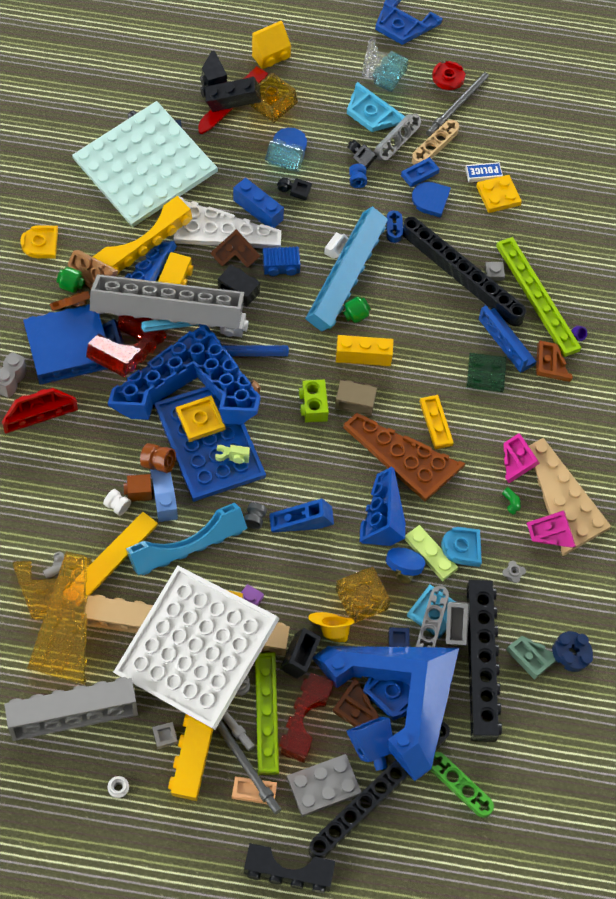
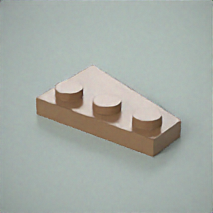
M80 250L73 251L67 264L69 267L82 272L85 284L90 289L97 274L116 277L118 270Z

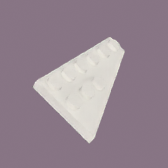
M179 197L191 209L193 219L175 232L173 239L175 243L218 246L237 229L253 248H281L282 230L264 224L257 225L251 223L249 219L244 218L242 220L236 218L233 214L212 207L206 208L198 205L197 202H188Z

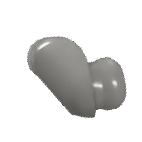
M56 552L53 555L54 562L52 567L43 570L46 579L52 578L64 571L67 560L62 552Z

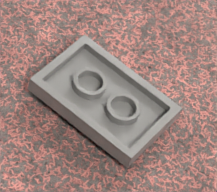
M346 754L287 775L289 786L302 817L355 798L361 793Z

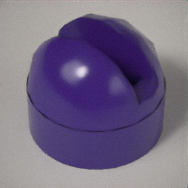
M576 326L571 330L578 341H583L587 337V329L583 326Z

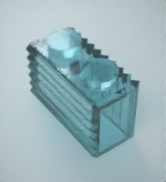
M279 139L270 141L265 162L299 173L305 155L302 147L296 144H292V146L285 145L286 142Z

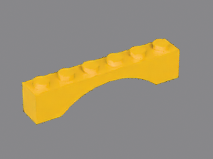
M176 196L163 205L157 222L145 235L125 245L105 247L95 254L93 258L118 270V275L120 271L131 266L139 257L146 255L150 249L160 245L168 236H172L179 228L187 225L193 219L191 209Z

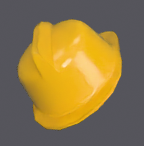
M315 612L308 616L312 623L320 625L323 636L334 642H346L350 625L355 623L352 618L341 617L328 612Z

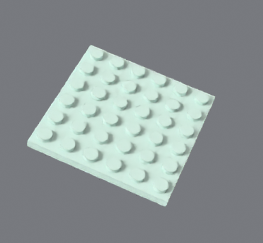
M157 101L72 155L76 163L132 228L162 209L163 205L176 196L180 197L218 172L217 166Z

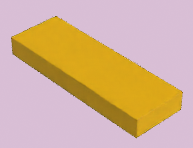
M434 395L420 398L419 402L434 449L453 446L454 442L439 396Z

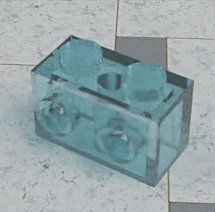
M390 51L387 56L383 57L380 67H376L373 73L375 77L374 84L392 92L407 71L409 59Z

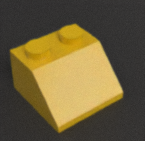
M282 21L252 33V57L261 69L271 67L291 57V44Z

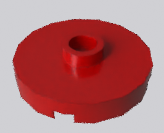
M452 61L438 63L432 72L433 82L436 86L445 90L460 88L464 84L466 76L463 67Z

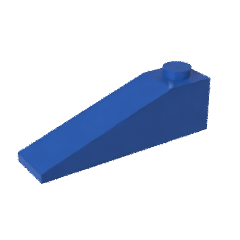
M390 467L376 476L371 491L373 498L371 504L367 505L365 510L368 514L366 520H363L360 526V542L362 544L391 546L405 539L406 523L394 468Z

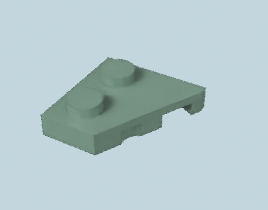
M524 636L519 637L506 649L534 680L557 662L553 652L545 649L546 646L534 643L531 639Z

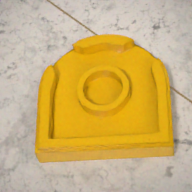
M32 226L31 229L24 232L21 236L20 242L23 252L32 258L56 259L58 226Z

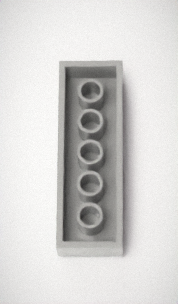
M120 677L108 683L100 681L88 687L76 686L73 690L69 691L56 690L52 694L44 696L36 694L24 700L16 698L10 700L9 703H4L7 725L13 741L138 716L132 678L127 679L126 677Z

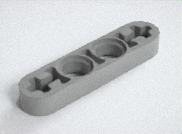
M418 114L406 115L376 146L374 153L378 155L377 160H388L420 127L421 118ZM402 127H403L404 130H405L404 136L401 135V128H402ZM392 138L395 140L394 146L391 145Z
M436 586L431 591L416 647H423L424 643L433 644L432 647L436 645L449 598V592L443 586ZM443 592L445 598H441L439 605H443V608L438 605H431V602L435 604L437 596L434 593ZM433 609L440 612V617L437 620L430 619L428 615ZM432 629L435 633L434 638L426 639L423 636L424 630Z

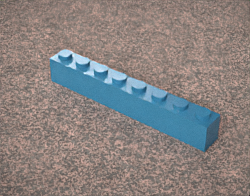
M373 206L362 213L305 318L321 332L328 328L331 329L335 325L337 315L344 308L342 305L350 297V290L357 284L358 275L365 269V262L372 256V249L378 244L379 236L386 229L385 225L388 219Z

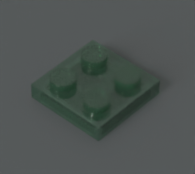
M470 353L466 388L503 392L506 357Z

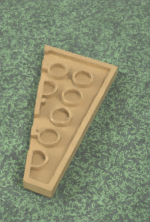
M542 438L529 445V448L540 463L533 469L536 472L539 487L542 489L548 514L551 515L564 510L575 541V548L561 546L562 555L568 554L608 531L611 525L546 440Z

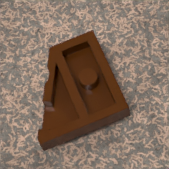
M356 678L332 711L354 727L379 717Z

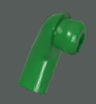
M507 487L502 492V495L510 501L507 510L514 515L521 509L520 498Z

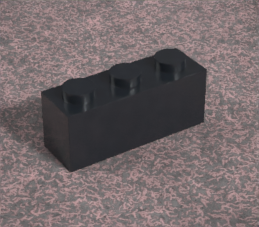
M255 77L205 87L206 103L212 112L261 102V90Z

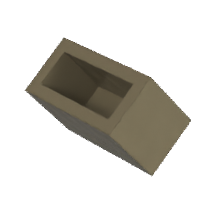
M340 380L335 409L371 416L377 388L368 384L362 385L352 381Z

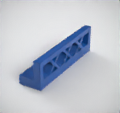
M487 306L482 307L479 321L517 370L522 373L535 366L536 360L495 308L490 310Z

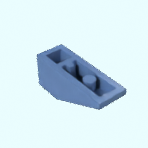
M150 469L158 522L177 520V505L171 472L165 473L156 469Z

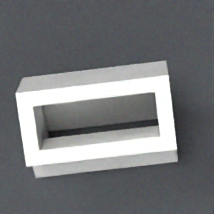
M336 232L326 245L324 254L333 259L338 258L349 238L345 234L341 235Z

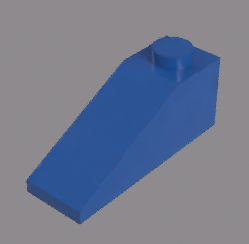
M322 498L270 513V526L273 533L315 530L334 525L332 506Z

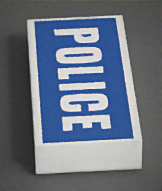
M500 162L466 165L465 167L468 183L503 176Z

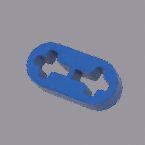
M390 211L386 217L388 219L386 223V237L390 242L398 243L403 235L402 214L398 211Z

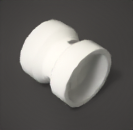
M113 489L105 497L103 504L108 508L114 509V513L121 516L129 508L131 500L127 497H122L119 491Z

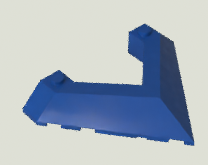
M199 324V328L195 331H189L174 345L169 346L150 360L148 366L141 371L138 369L127 377L128 381L121 386H115L111 391L108 406L130 419L149 420L155 402L164 399L198 378L221 402L219 411L223 424L242 425L258 413L261 397L254 390L247 377L242 374L239 366L221 345L216 335L211 332L207 325Z
M327 646L313 656L312 660L336 688L352 677L361 678L362 676L373 677L374 680L403 681V683H409L410 690L405 728L388 739V750L414 781L432 769L459 648Z

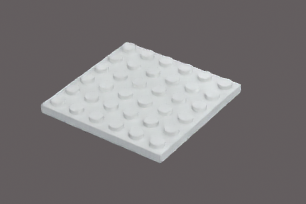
M177 566L113 673L127 679L132 678L133 684L215 730L278 623L279 617Z

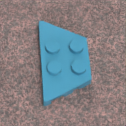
M356 83L347 108V114L371 132L396 126L404 119V115L360 83Z

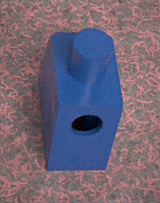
M378 717L346 730L361 761H373L376 771L388 767L385 756L391 754L388 750V739L393 736L390 718Z

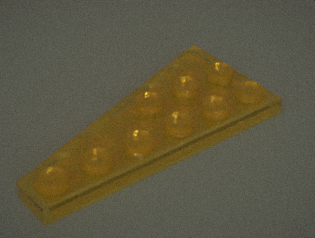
M66 551L27 669L82 685H86V556Z

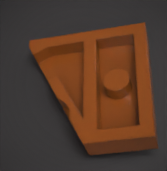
M83 291L50 303L51 310L70 305L78 307L86 304V300L90 298L89 292Z
M541 340L538 342L536 375L570 382L573 376L571 373H568L565 367L567 363L564 357L561 356V351L557 344Z

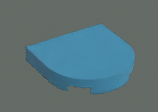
M454 527L444 535L441 541V548L444 555L450 561L460 565L481 566L479 529Z

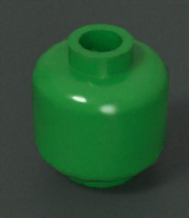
M65 267L59 271L56 282L59 283L60 289L76 293L79 289L83 288L85 279L80 270Z
M357 296L344 304L345 311L343 314L347 321L352 320L353 323L357 324L369 316L371 308L364 297L361 299Z

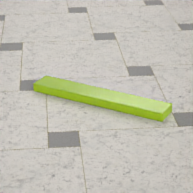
M268 652L260 653L255 661L258 775H279L276 653Z

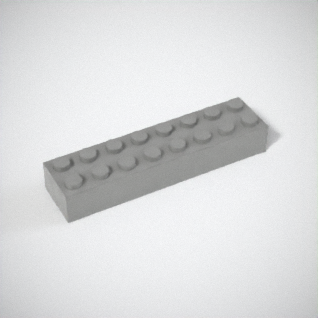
M98 274L90 291V311H95L99 314L112 313L117 316L128 315L134 318L145 317L152 320H169L173 323L186 322L191 325L203 324L209 327L219 326L227 329H239L243 312L244 292Z

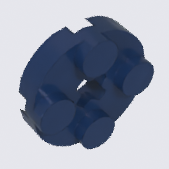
M573 631L564 632L556 639L552 646L555 660L558 663L561 662L568 671H582L593 661V650L585 634ZM573 648L576 651V654L574 655L573 652L569 651V649Z

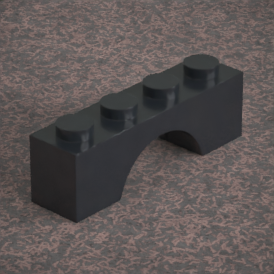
M249 843L244 874L253 880L265 878L269 879V882L281 885L284 882L291 884L290 886L296 889L307 887L312 888V891L315 893L324 894L325 891H330L335 861L313 857L310 863L301 869H286L276 862L271 847Z

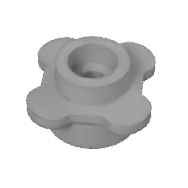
M510 561L509 566L503 570L502 574L509 581L518 583L521 576L525 575L526 569L518 566L515 561Z

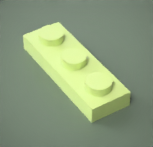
M420 525L405 535L404 540L415 552L424 558L426 564L442 581L458 570V566L444 555L442 549Z

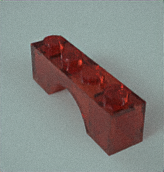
M310 673L308 679L304 678L301 686L303 694L301 698L297 697L293 709H296L294 717L290 715L286 728H289L287 735H282L279 747H282L281 755L305 763L313 737L305 730L303 719L310 710L317 707H326L334 681Z

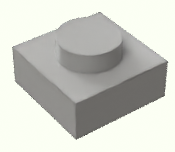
M485 262V274L493 281H504L503 262Z
M173 722L152 727L157 749L178 744Z

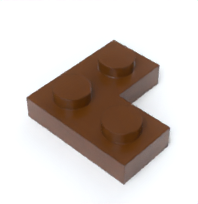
M237 229L210 252L221 266H224L236 255L248 268L260 257L259 253Z

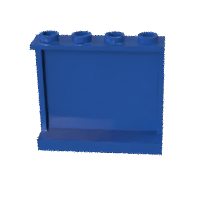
M90 304L23 319L39 385L113 368L100 315L95 311H90Z

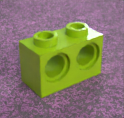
M325 379L302 381V388H299V399H303V404H300L301 416L305 417V423L328 421L329 411Z

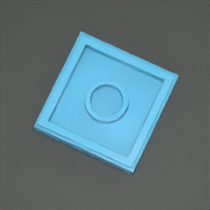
M432 585L426 588L407 613V617L422 626L430 594L434 588ZM441 591L438 594L434 593L437 596L435 604L431 602V605H438L443 608V605H439L441 598H445V596H443ZM448 598V602H455L451 598ZM447 605L438 634L439 639L446 631ZM433 609L428 615L430 619L437 620L440 617V612ZM426 629L435 636V633L432 629Z

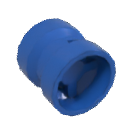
M353 164L350 166V185L354 188L366 186V167L363 164Z

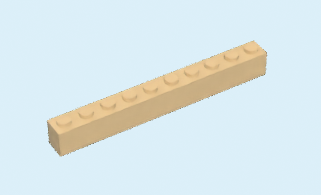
M88 595L83 616L84 625L137 633L153 605L145 604L142 601L129 602L122 598L109 599L102 595ZM278 622L260 653L275 652L276 655L285 656L290 626Z

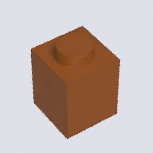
M150 474L127 476V483H123L124 495H128L131 502L152 500Z

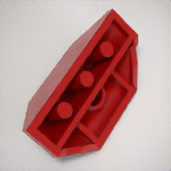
M55 388L42 389L37 393L21 396L13 401L2 420L4 432L7 434L77 411V400L75 397Z

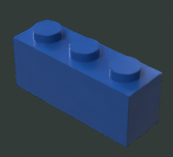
M246 177L233 187V201L261 223L275 228L283 221L284 207Z

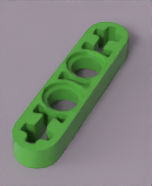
M435 752L434 759H441L440 764L444 769L446 765L449 767L445 770L444 774L440 773L442 768L439 765H432L430 771L476 815L482 818L490 816L494 810L493 801L444 754ZM449 772L456 773L458 781L454 783L448 781L447 774ZM470 787L473 789L474 795L469 798L465 797L462 789ZM477 795L480 796L478 801L481 804H488V811H481L479 809L481 805L477 801L475 802V804L472 803V801L476 799Z

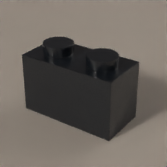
M230 265L218 278V289L244 292L243 305L248 307L260 293V282L256 278L245 274L240 268Z
M302 628L294 634L280 670L296 679L305 674L321 637L306 628Z

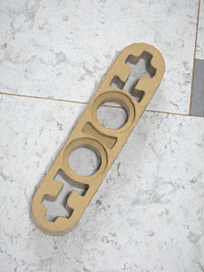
M455 120L446 121L413 152L412 163L415 165L429 157L432 159L458 134L459 123ZM443 136L445 140L440 141L436 137ZM427 146H432V147H434L435 149L432 150V151H430V150H427L426 147H427Z

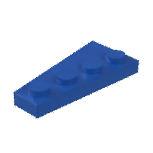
M162 241L160 245L153 247L145 255L146 259L136 264V270L132 274L128 273L124 278L156 281L166 264L170 252H174L177 247L175 241Z

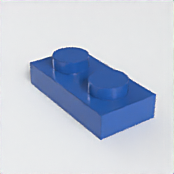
M429 157L403 170L401 177L410 187H413L438 174L440 169Z

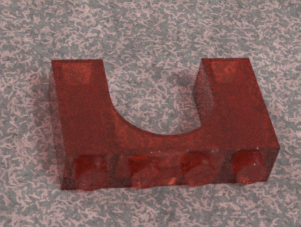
M128 315L119 316L118 325L120 330L136 338L139 342L133 345H122L101 334H97L88 343L86 357L125 377L129 372H133L140 362L142 363L159 343L165 340L167 334L165 330L143 332L141 328L142 322L152 320L151 318H134Z

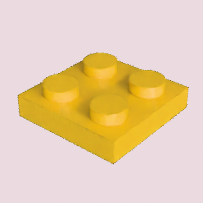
M510 175L477 182L476 187L488 213L521 206V198Z
M212 395L176 407L177 415L189 442L225 430V425L222 422Z

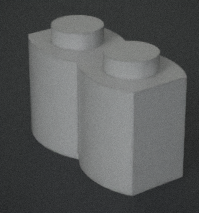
M12 352L5 358L3 367L0 368V395L7 398L11 397L16 392L18 383L25 377L27 368L23 356Z

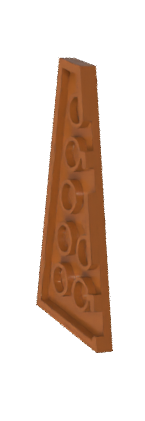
M356 413L343 425V428L387 468L393 467L396 476L424 502L465 467L464 462H457L449 458V455L440 454L432 450L431 447L406 435L401 436L395 433V430L391 428L386 429L378 425L376 421Z

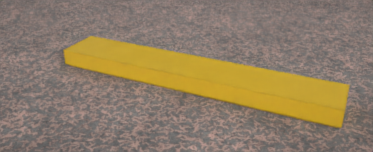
M142 512L63 592V595L79 607L88 598V595H91L128 557L126 548L144 541L158 526V523Z

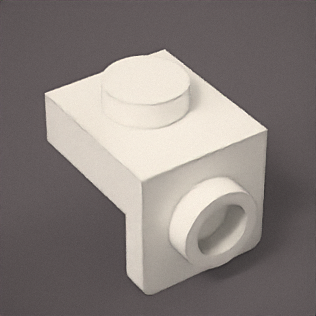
M242 313L239 329L220 327V333L228 337L236 336L242 338L243 331L247 332L249 321L246 320V314Z

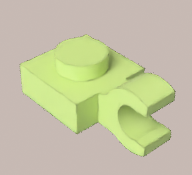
M217 445V451L223 452V454H216V461H224L229 458V461L238 464L249 463L250 447L236 445L225 447L224 445Z

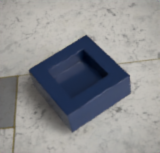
M389 627L388 647H409L410 628Z

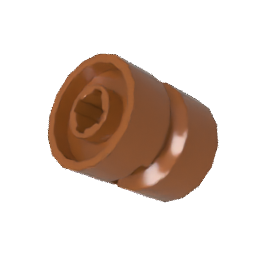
M147 443L143 447L140 455L142 467L152 470L156 469L165 473L172 471L176 462V452L174 449L160 447L151 443Z

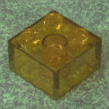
M271 73L259 83L261 102L250 105L271 122L275 123L298 103L296 89L274 73Z
M373 566L337 580L335 590L349 618L354 619L355 623L389 609L391 600Z

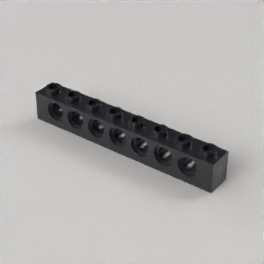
M469 580L466 587L467 603H470L468 663L471 741L496 742L498 736L502 734V723H498V715H501V703H498L497 695H500V683H497L500 666L496 663V657L499 655V645L495 644V637H498V625H495L494 619H497V607L494 606L497 590L493 588V581ZM482 600L487 605H481L478 603V601ZM484 619L487 624H482L478 620ZM479 638H485L488 643H482ZM480 657H486L489 662H482ZM486 676L489 682L482 681L480 677ZM485 695L489 697L490 701H483L481 699V696ZM487 715L491 721L486 722L481 716Z

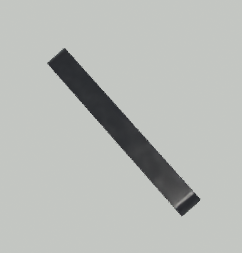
M407 217L404 220L403 237L490 309L495 308L507 323L515 327L523 323L526 308L522 303L415 217Z
M442 722L440 729L444 736L439 737L436 750L445 743L450 734V728L445 722ZM397 760L312 839L308 849L311 858H325L410 776ZM395 771L399 773L400 779H393L390 776V772ZM375 787H384L385 793L379 794L376 792ZM367 800L370 803V807L363 808L360 805V801ZM348 814L354 816L355 822L348 823L344 816ZM329 830H338L340 836L338 838L331 837ZM321 844L325 851L318 853L313 849V846Z

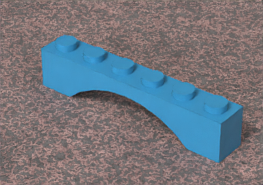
M232 503L216 510L211 520L200 531L185 540L168 544L142 541L126 548L133 570L137 575H146L152 569L165 567L176 559H184L194 551L198 552L206 549L208 545L218 544L227 537L240 535L242 531L247 529L241 508L236 503Z

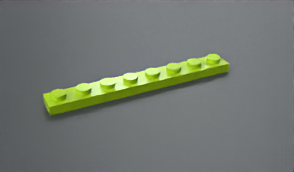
M510 237L497 242L496 247L553 341L558 345L563 357L580 352L581 346L514 238Z

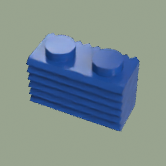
M299 247L263 248L264 275L277 276L278 274H287L292 276L300 273Z

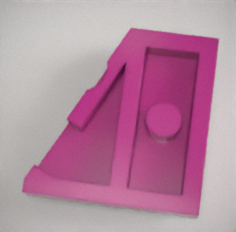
M520 433L503 443L505 452L504 463L506 466L505 479L508 483H511L540 464Z
M564 510L527 522L533 542L570 548L576 547Z

